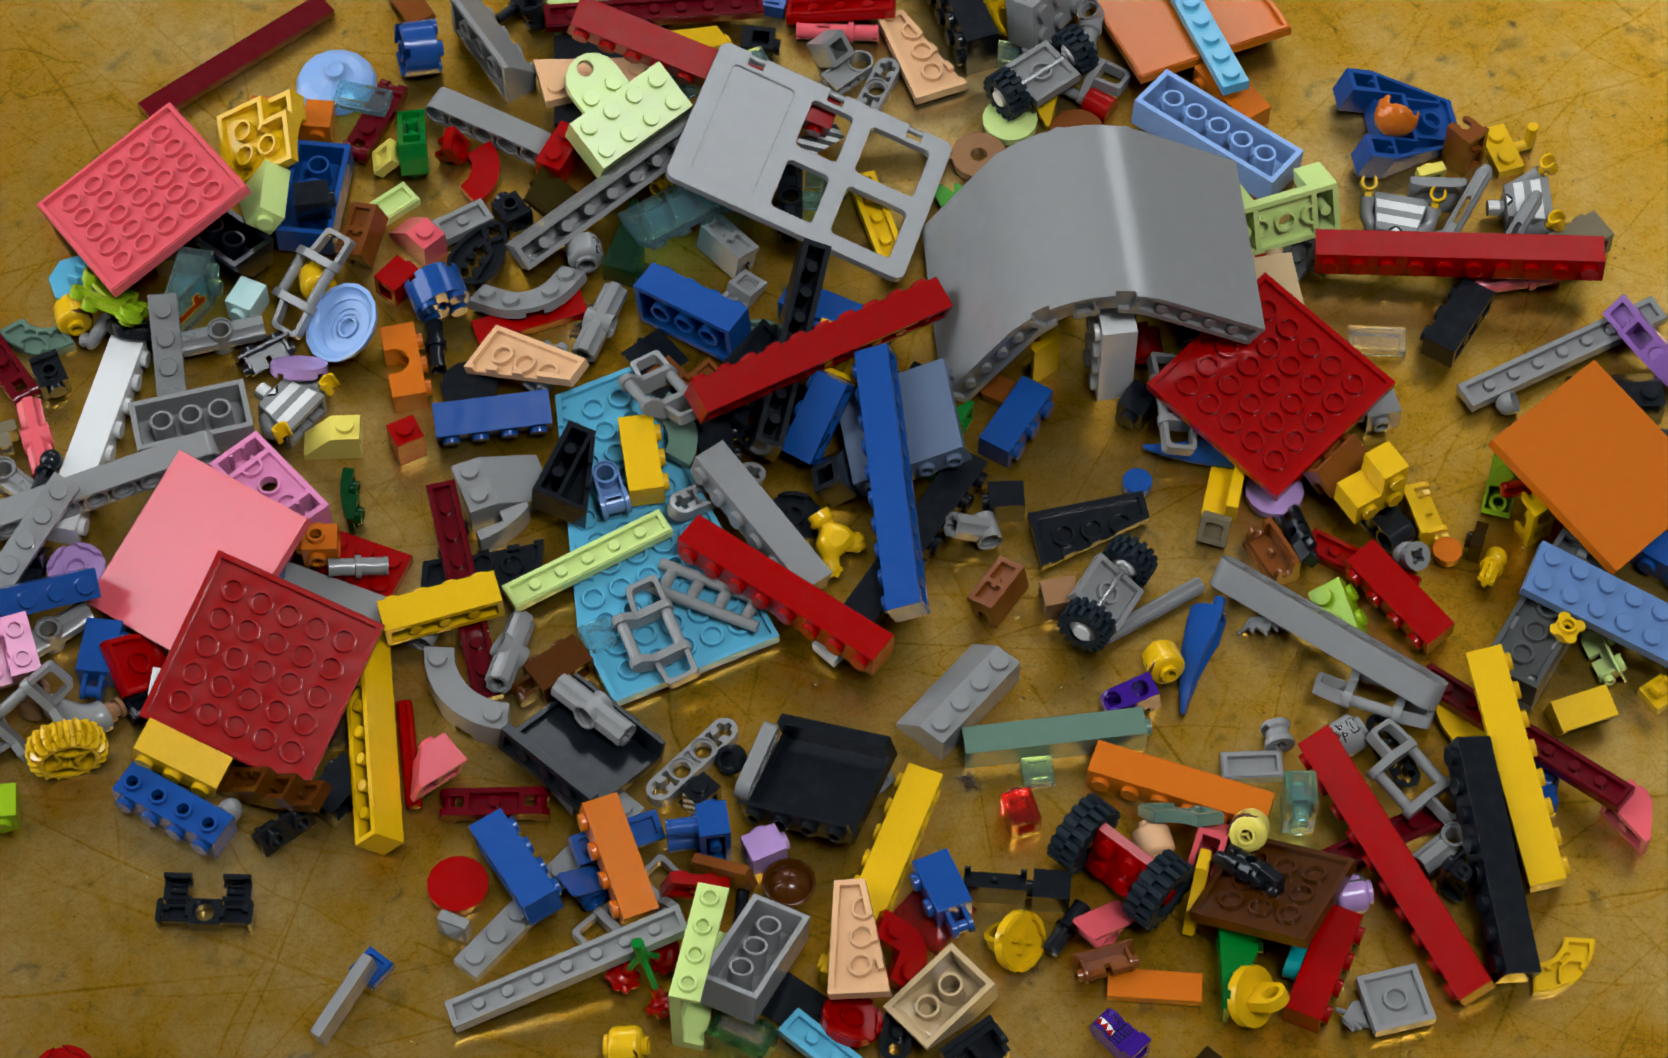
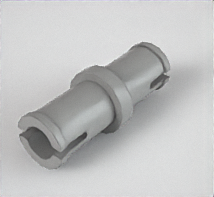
M354 555V558L327 559L328 577L355 576V579L362 578V575H389L388 556L361 557V555Z

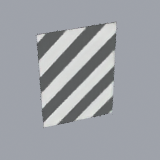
M833 123L825 138L822 136L813 137L806 135L796 141L800 147L817 154L843 139L844 135L838 126Z

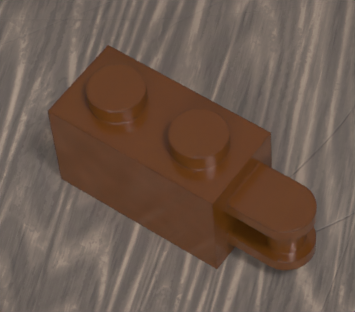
M573 634L565 639H558L548 650L528 659L526 664L523 665L524 676L512 684L509 693L519 699L518 704L522 708L529 706L539 698L545 705H548L556 699L551 695V688L562 674H570L573 677L575 673H578L585 679L595 674L593 657Z

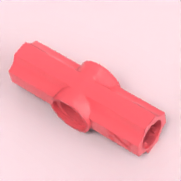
M28 396L22 398L16 404V410L21 424V430L19 431L25 454L28 455L32 476L35 479V468L40 465L41 454L55 447L49 424L46 423L41 399Z

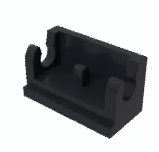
M965 865L964 883L973 899L972 902L1025 906L1027 869H1021V875L974 872L971 871V866Z
M988 1015L940 1048L939 1058H1005L1010 1054V1048L1006 1044L1009 1040L995 1023L992 1016Z

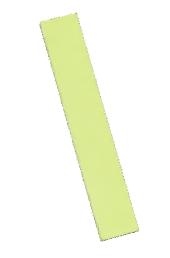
M657 509L502 585V592L513 609L520 612L674 536L673 529L661 511Z

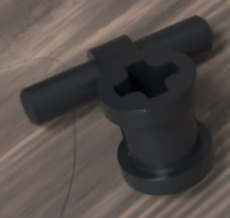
M509 0L507 2L508 5L495 15L498 24H503L516 14L526 19L525 24L528 30L537 32L545 29L543 0Z

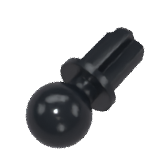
M49 449L41 454L40 465L35 468L36 477L31 489L46 484L54 472L58 473L57 471L61 469L63 457L57 450Z

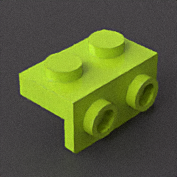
M1337 577L1308 592L1312 603L1368 634L1365 625L1369 624L1364 611L1357 605L1356 600L1359 599V595L1353 584H1347L1340 577Z

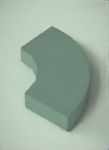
M22 318L0 330V334L12 350L27 356L35 357L53 349H56L58 356L77 349L70 335L61 333L57 326L39 328L30 325Z
M668 391L665 398L672 395V393ZM653 417L662 425L667 434L668 444L665 449V456L690 469L695 459L698 444L695 421L679 425L670 418L660 419Z
M1143 803L1138 805V816L1153 823H1181L1195 827L1224 824V813L1204 806L1193 805V808L1175 807V803Z

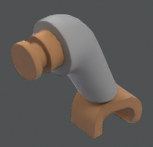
M44 677L37 681L38 685L51 696L54 695V693L51 694V686ZM27 696L17 705L21 716L27 720L39 721L46 717L53 720L48 712L30 696ZM119 697L112 698L111 703L108 701L102 703L97 700L93 703L81 704L66 698L59 702L71 720L75 717L78 720L87 718L89 722H97L98 726L103 727L105 733L114 729V723L118 721V717L124 718L127 716V709Z

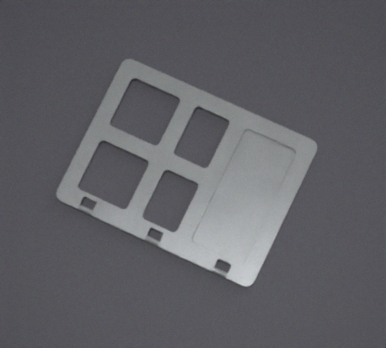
M724 43L716 54L667 166L665 175L670 182L800 241L807 238L832 246L831 255L889 281L898 282L905 275L952 148L947 141L915 129L906 122L851 97L838 94L829 87L774 62L761 59L753 55L752 52L732 43ZM751 61L764 67L763 71L748 65V62ZM830 97L843 103L842 107L827 101V98ZM811 105L819 106L849 120L851 123L836 161H830L799 147L796 143ZM869 132H876L927 157L913 196L905 195L856 172L855 167ZM906 133L920 138L921 142L919 143L906 137ZM787 164L794 165L827 182L811 222L791 215L771 204ZM846 191H851L903 215L904 221L889 257H884L831 231Z

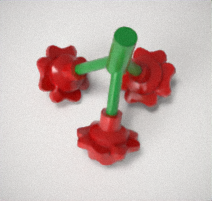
M635 938L631 942L635 954L634 959L606 970L607 973L604 978L611 984L614 991L618 992L621 990L622 993L628 994L630 990L639 987L638 979L641 975L635 970V966L637 964L642 965L652 986L650 991L653 996L650 1004L644 1009L649 1016L655 1015L658 1019L670 1017L669 993L664 991L662 985H658L652 970L659 971L664 976L670 971H675L680 953L679 942L675 941L647 952L643 939ZM649 959L652 962V969L648 963Z

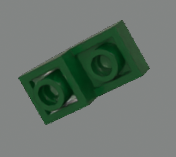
M343 467L340 482L343 514L349 534L356 535L358 525H362L365 519V507L361 506L359 496L361 483L356 479L355 469Z

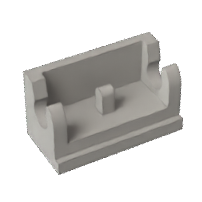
M719 214L700 225L696 247L732 279L742 271L744 265L749 270L752 268L756 252L759 251V246L724 215Z

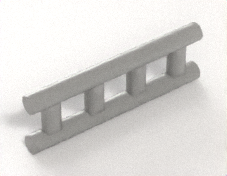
M661 558L658 569L666 572L660 584L666 597L671 602L755 633L758 631L760 622L753 619L758 607L753 604L752 600L742 594H735L726 584L718 579L713 580L703 572ZM677 576L693 581L687 594L671 589ZM652 586L646 589L647 593L660 597L656 587ZM704 586L720 591L714 604L698 599ZM731 596L747 601L742 614L725 609Z

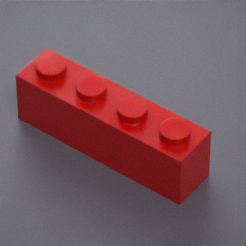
M1374 539L1370 540L1346 560L1345 576L1348 581L1355 587L1359 585L1366 593L1365 596L1373 607H1380L1383 610L1390 625L1395 629L1400 628L1407 635L1406 639L1412 648L1417 651L1420 649L1427 655L1453 634L1455 623Z
M1336 904L1333 905L1311 941L1290 992V1000L1284 1007L1282 1021L1318 1034L1322 1023L1328 1025L1334 1007L1329 1006L1332 997L1339 998L1344 985V980L1340 979L1343 970L1350 971L1355 957L1351 950L1354 944L1360 946L1366 928L1361 927L1362 914Z

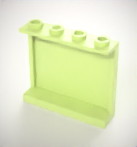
M701 882L697 884L668 995L672 1045L704 1051L714 1008L702 1004L701 999L713 953L727 934V932L719 931L729 894V888Z

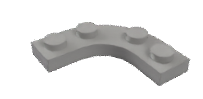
M562 265L538 288L523 292H513L483 284L471 296L468 303L471 310L506 319L527 318L526 313L543 310L545 314L565 304L587 282V276L584 271Z

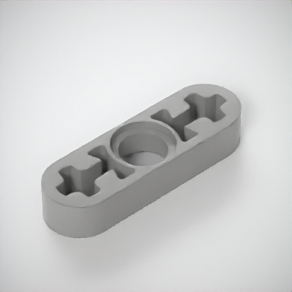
M889 57L878 60L857 101L866 105L869 103L871 104L870 107L882 112L899 80V63ZM888 69H889V70H892V71H888L887 75L885 76V80H884V79H883V72H886ZM872 88H881L884 93L875 96L869 91Z
M768 721L763 723L737 779L733 794L735 798L749 801L777 744L780 735L778 725Z

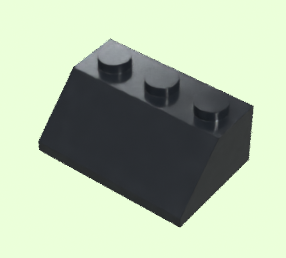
M231 209L190 240L233 271L251 277L256 276L273 263L274 239L265 232L246 224L244 218Z
M1655 374L1610 375L1657 425L1661 424L1666 401L1662 381ZM1567 376L1566 381L1570 379L1572 376Z

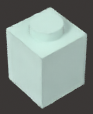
M242 275L225 299L227 314L231 320L260 315L270 302L267 285Z

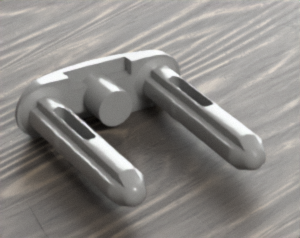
M1483 164L1476 170L1443 229L1436 232H1461L1492 178L1493 169L1491 165ZM1534 190L1526 196L1505 234H1513L1518 225L1521 227L1517 234H1525L1542 204L1543 194L1539 190ZM1471 199L1458 223H1454L1466 201Z

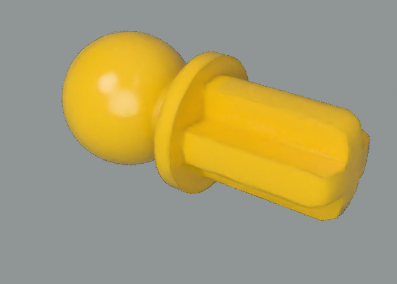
M1490 547L1484 553L1477 577L1482 587L1487 585L1493 586L1496 578L1503 572L1504 566L1507 563V554L1501 547Z

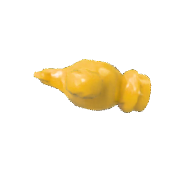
M827 506L811 515L808 521L811 524L810 528L813 530L817 529L818 537L814 544L816 553L833 572L830 578H839L840 573L843 572L839 561L840 556L848 552L859 553L866 548L867 540L860 532H853L846 525L835 523L833 521L834 512L831 513Z

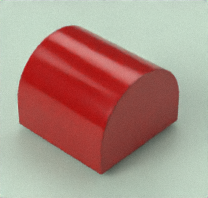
M1092 87L1086 93L1080 109L1093 113L1104 125L1118 107V99Z

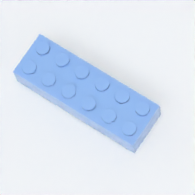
M1168 69L1134 100L1131 117L1132 124L1147 133L1235 160L1240 184L1248 194L1257 199L1280 193L1294 179L1293 169L1301 166L1304 150Z

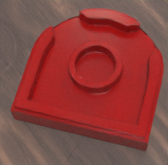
M128 634L105 640L99 644L121 700L147 692L149 690L152 668H162L166 659V655L160 645L154 644L142 634Z

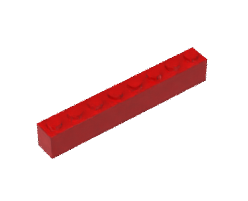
M698 514L677 538L678 555L685 563L689 565L694 564L702 569L709 578L720 580L735 594L744 595L752 600L753 604L759 609H766L776 615L783 624L792 625L797 628L807 639L816 640L824 645L831 654L835 656L840 655L848 660L855 669L866 671L873 676L894 651V635L703 516Z

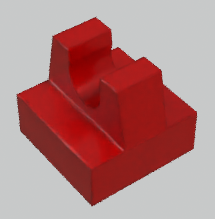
M455 126L445 128L444 136L438 138L441 150L435 152V157L440 162L452 161L456 166L466 164L470 141Z

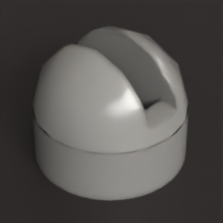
M1513 390L1498 396L1495 405L1501 414L1512 415L1520 412V403Z
M227 798L217 806L234 815L236 822L243 814L242 804L235 798Z

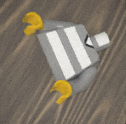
M1544 154L1539 161L1541 167L1535 166L1522 176L1503 185L1500 200H1487V217L1502 216L1504 230L1507 231L1526 196L1534 190H1539L1543 194L1542 204L1525 234L1548 235L1552 229L1556 232H1562L1565 229V224L1562 220H1565L1566 216L1559 209L1553 210L1548 177H1544L1545 173L1554 175L1559 170L1553 154ZM1518 225L1513 233L1517 234L1521 226Z
M1365 175L1360 179V187L1364 190V195H1361L1360 220L1366 230L1434 232L1441 212L1439 208L1440 203L1447 199L1446 189L1444 190L1443 197L1436 199L1433 196L1436 186H1433L1430 190L1432 203L1428 205L1429 200L1378 191L1373 196L1372 191L1378 185L1376 175L1373 177L1374 184L1372 187H1367L1364 184Z
M327 373L319 381L315 382L282 379L274 388L264 382L256 388L254 396L260 400L258 405L260 411L259 423L265 438L277 440L279 444L285 442L290 448H293L305 435V432L311 429L328 412L324 394L332 396L334 394L332 388L341 384L334 374Z

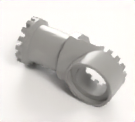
M1084 0L1077 7V15L1080 18L1078 27L1084 29V34L1090 36V42L1093 41L1095 44L1093 47L1097 49L1096 43L1102 33L1105 12L1097 0ZM1096 8V12L1092 16L1084 17L1089 9Z

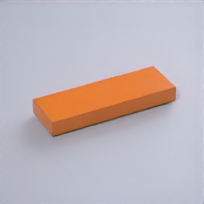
M1108 968L1106 1001L1201 1007L1203 973L1135 969L1132 972L1127 971L1113 975L1111 968Z

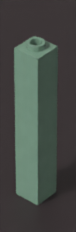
M1143 707L962 727L961 746L966 769L1093 754L1098 739L1128 749L1146 748L1147 737L1152 736V725L1150 717L1145 718Z

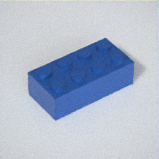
M298 140L299 162L289 166L290 180L285 219L275 230L279 250L296 251L299 244L310 248L326 228H332L340 232L354 168L351 144ZM327 179L329 190H334L336 197V207H331L332 219L298 223L293 183ZM331 238L319 254L335 255L338 238Z
M652 262L633 285L640 321L656 329L659 328L662 332L723 362L751 332L749 311L743 303L733 301L715 289H708L698 284L692 278H685L667 266H661Z

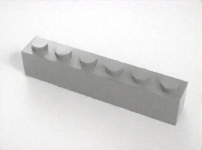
M723 440L695 456L690 469L694 481L704 487L710 495L713 504L722 509L727 515L731 526L741 532L746 538L748 545L817 588L823 589L827 586L833 572Z

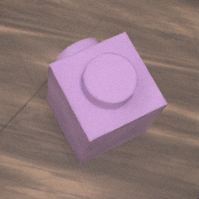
M775 823L767 826H757L750 833L740 837L741 852L752 869L754 876L765 872L768 866L775 861L787 858V850L790 849L789 840L784 831L779 833Z

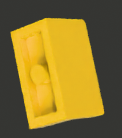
M1212 466L1201 516L1203 511L1206 510L1233 517L1232 523H1235L1246 474L1236 466H1234V470Z

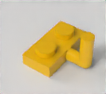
M1530 122L1527 125L1525 138L1515 142L1512 141L1504 123L1487 127L1489 128L1484 153L1497 179L1523 173L1525 164L1518 152L1534 147L1539 128L1538 124Z

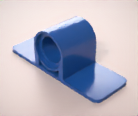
M598 865L560 872L557 875L567 891L578 900L586 911H592L601 906L609 896L608 890H602L597 876V872H600Z

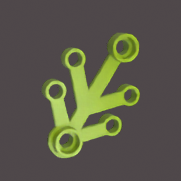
M85 267L82 274L83 286L78 284L71 285L69 296L75 300L82 301L80 308L86 312L96 313L98 309L114 315L118 319V323L126 327H135V325L142 323L143 317L149 316L148 303L137 301L139 297L138 292L127 289L115 298L89 267Z

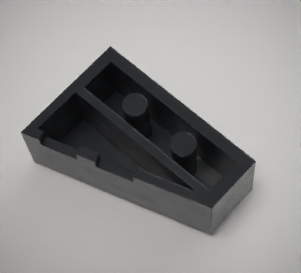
M568 421L532 489V508L581 528H586L595 447V430L573 421Z

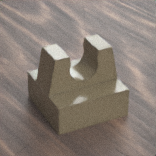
M15 419L0 422V447L3 456L6 457L15 454L12 442L21 440Z
M1204 510L1196 541L1225 548L1233 517Z

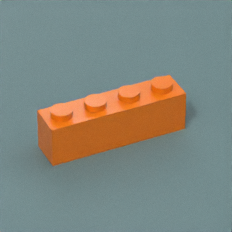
M615 792L582 803L579 809L580 814L576 815L581 832L586 831L590 841V843H587L588 853L592 861L597 860L600 868L597 876L602 890H608L611 901H608V907L612 918H618L619 924L624 926L657 913L659 905L618 793Z

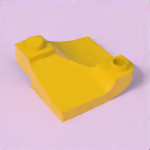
M291 89L269 99L260 95L217 116L221 158L245 184L265 159L283 168L299 162V128L301 123L306 121L303 96Z

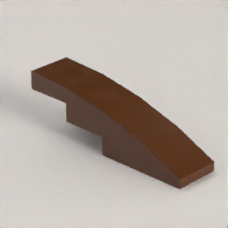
M270 766L231 767L217 793L226 798H235L244 803L272 809L319 813L332 786L325 780H304L297 773L277 774Z

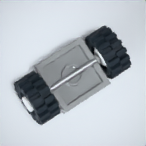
M1070 24L1052 36V44L1044 40L987 76L983 84L985 85L984 90L988 92L986 94L987 98L992 101V107L995 106L996 112L998 114L1001 113L1002 118H1007L1010 121L1031 108L1030 104L1038 108L1078 83L1081 76L1099 65L1098 51L1093 47L1095 46L1094 42H1090V36L1084 34L1082 27L1079 28L1077 24Z
M1117 534L1116 537L1114 536L1110 540L1104 551L1097 554L1068 595V598L1071 600L1058 618L1057 627H1060V634H1066L1064 639L1067 642L1070 640L1074 642L1072 646L1077 648L1079 645L1081 650L1085 652L1087 649H1089L1090 653H1095L1096 650L1100 652L1105 648L1110 638L1120 630L1145 592L1142 587L1146 585L1158 566L1156 562L1158 558L1156 555H1153L1154 550L1152 548L1147 549L1148 544L1145 541L1141 544L1136 536L1131 539L1130 534H1125L1124 536Z

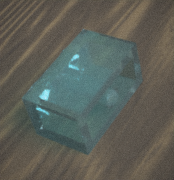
M1285 771L1280 795L1282 833H1291L1298 836L1313 833L1319 805L1316 771Z

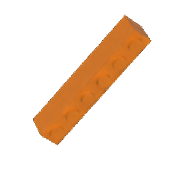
M1099 739L1087 769L1086 785L1099 792L1108 791L1115 793L1129 801L1175 803V807L1193 808V805L1213 808L1224 813V823L1230 825L1236 813L1246 808H1255L1262 811L1269 820L1275 799L1274 792Z

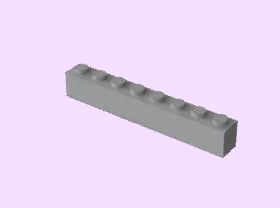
M685 115L505 244L520 268L532 269L571 241L577 234L585 231L664 174L689 116Z

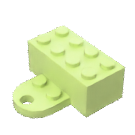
M585 53L573 60L565 76V89L571 100L583 114L569 124L565 137L598 178L685 115L688 116L693 105L659 61L629 82L616 63L608 56L600 53ZM582 63L588 64L592 69L591 75H580L577 71V66Z

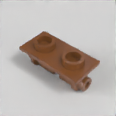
M1132 938L1072 954L1074 977L1079 982L1085 981V983H1089V981L1108 977V968H1111L1113 975L1127 971H1135V967L1140 966L1138 955L1134 954Z

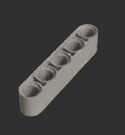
M440 87L424 109L428 118L435 123L447 128L455 126L463 135L483 144L490 140L495 149L534 166L535 159L551 136L549 132L446 87Z

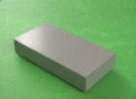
M1281 750L1220 752L1221 777L1241 783L1284 781Z

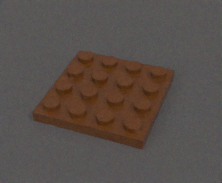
M1267 839L1265 845L1259 850L1249 853L1267 862L1285 876V889L1283 893L1273 896L1255 889L1218 867L1189 911L1190 921L1306 949L1357 869L1356 859Z

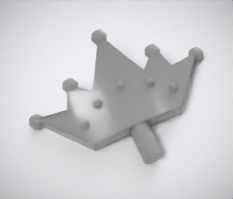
M1259 614V616L1250 617L1241 630L1237 631V634L1241 635L1246 630L1253 634L1254 630L1257 629L1264 636H1268L1271 628L1275 632H1279V628L1287 631V633H1290V631Z
M1361 1000L1352 1001L1347 1010L1340 1007L1336 1008L1335 1012L1343 1015L1342 1022L1352 1032L1355 1029L1361 1031L1362 1027L1372 1030L1364 1016L1366 1013Z

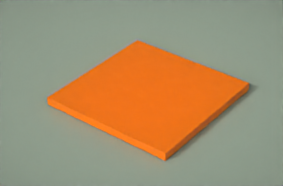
M1097 0L1105 12L1102 26L1141 84L1157 79L1166 69L1176 73L1203 62L1169 0ZM1204 0L1233 53L1291 35L1292 27L1273 0Z
M1595 360L1582 368L1493 438L1488 444L1494 453L1611 575L1618 572L1668 529V436Z

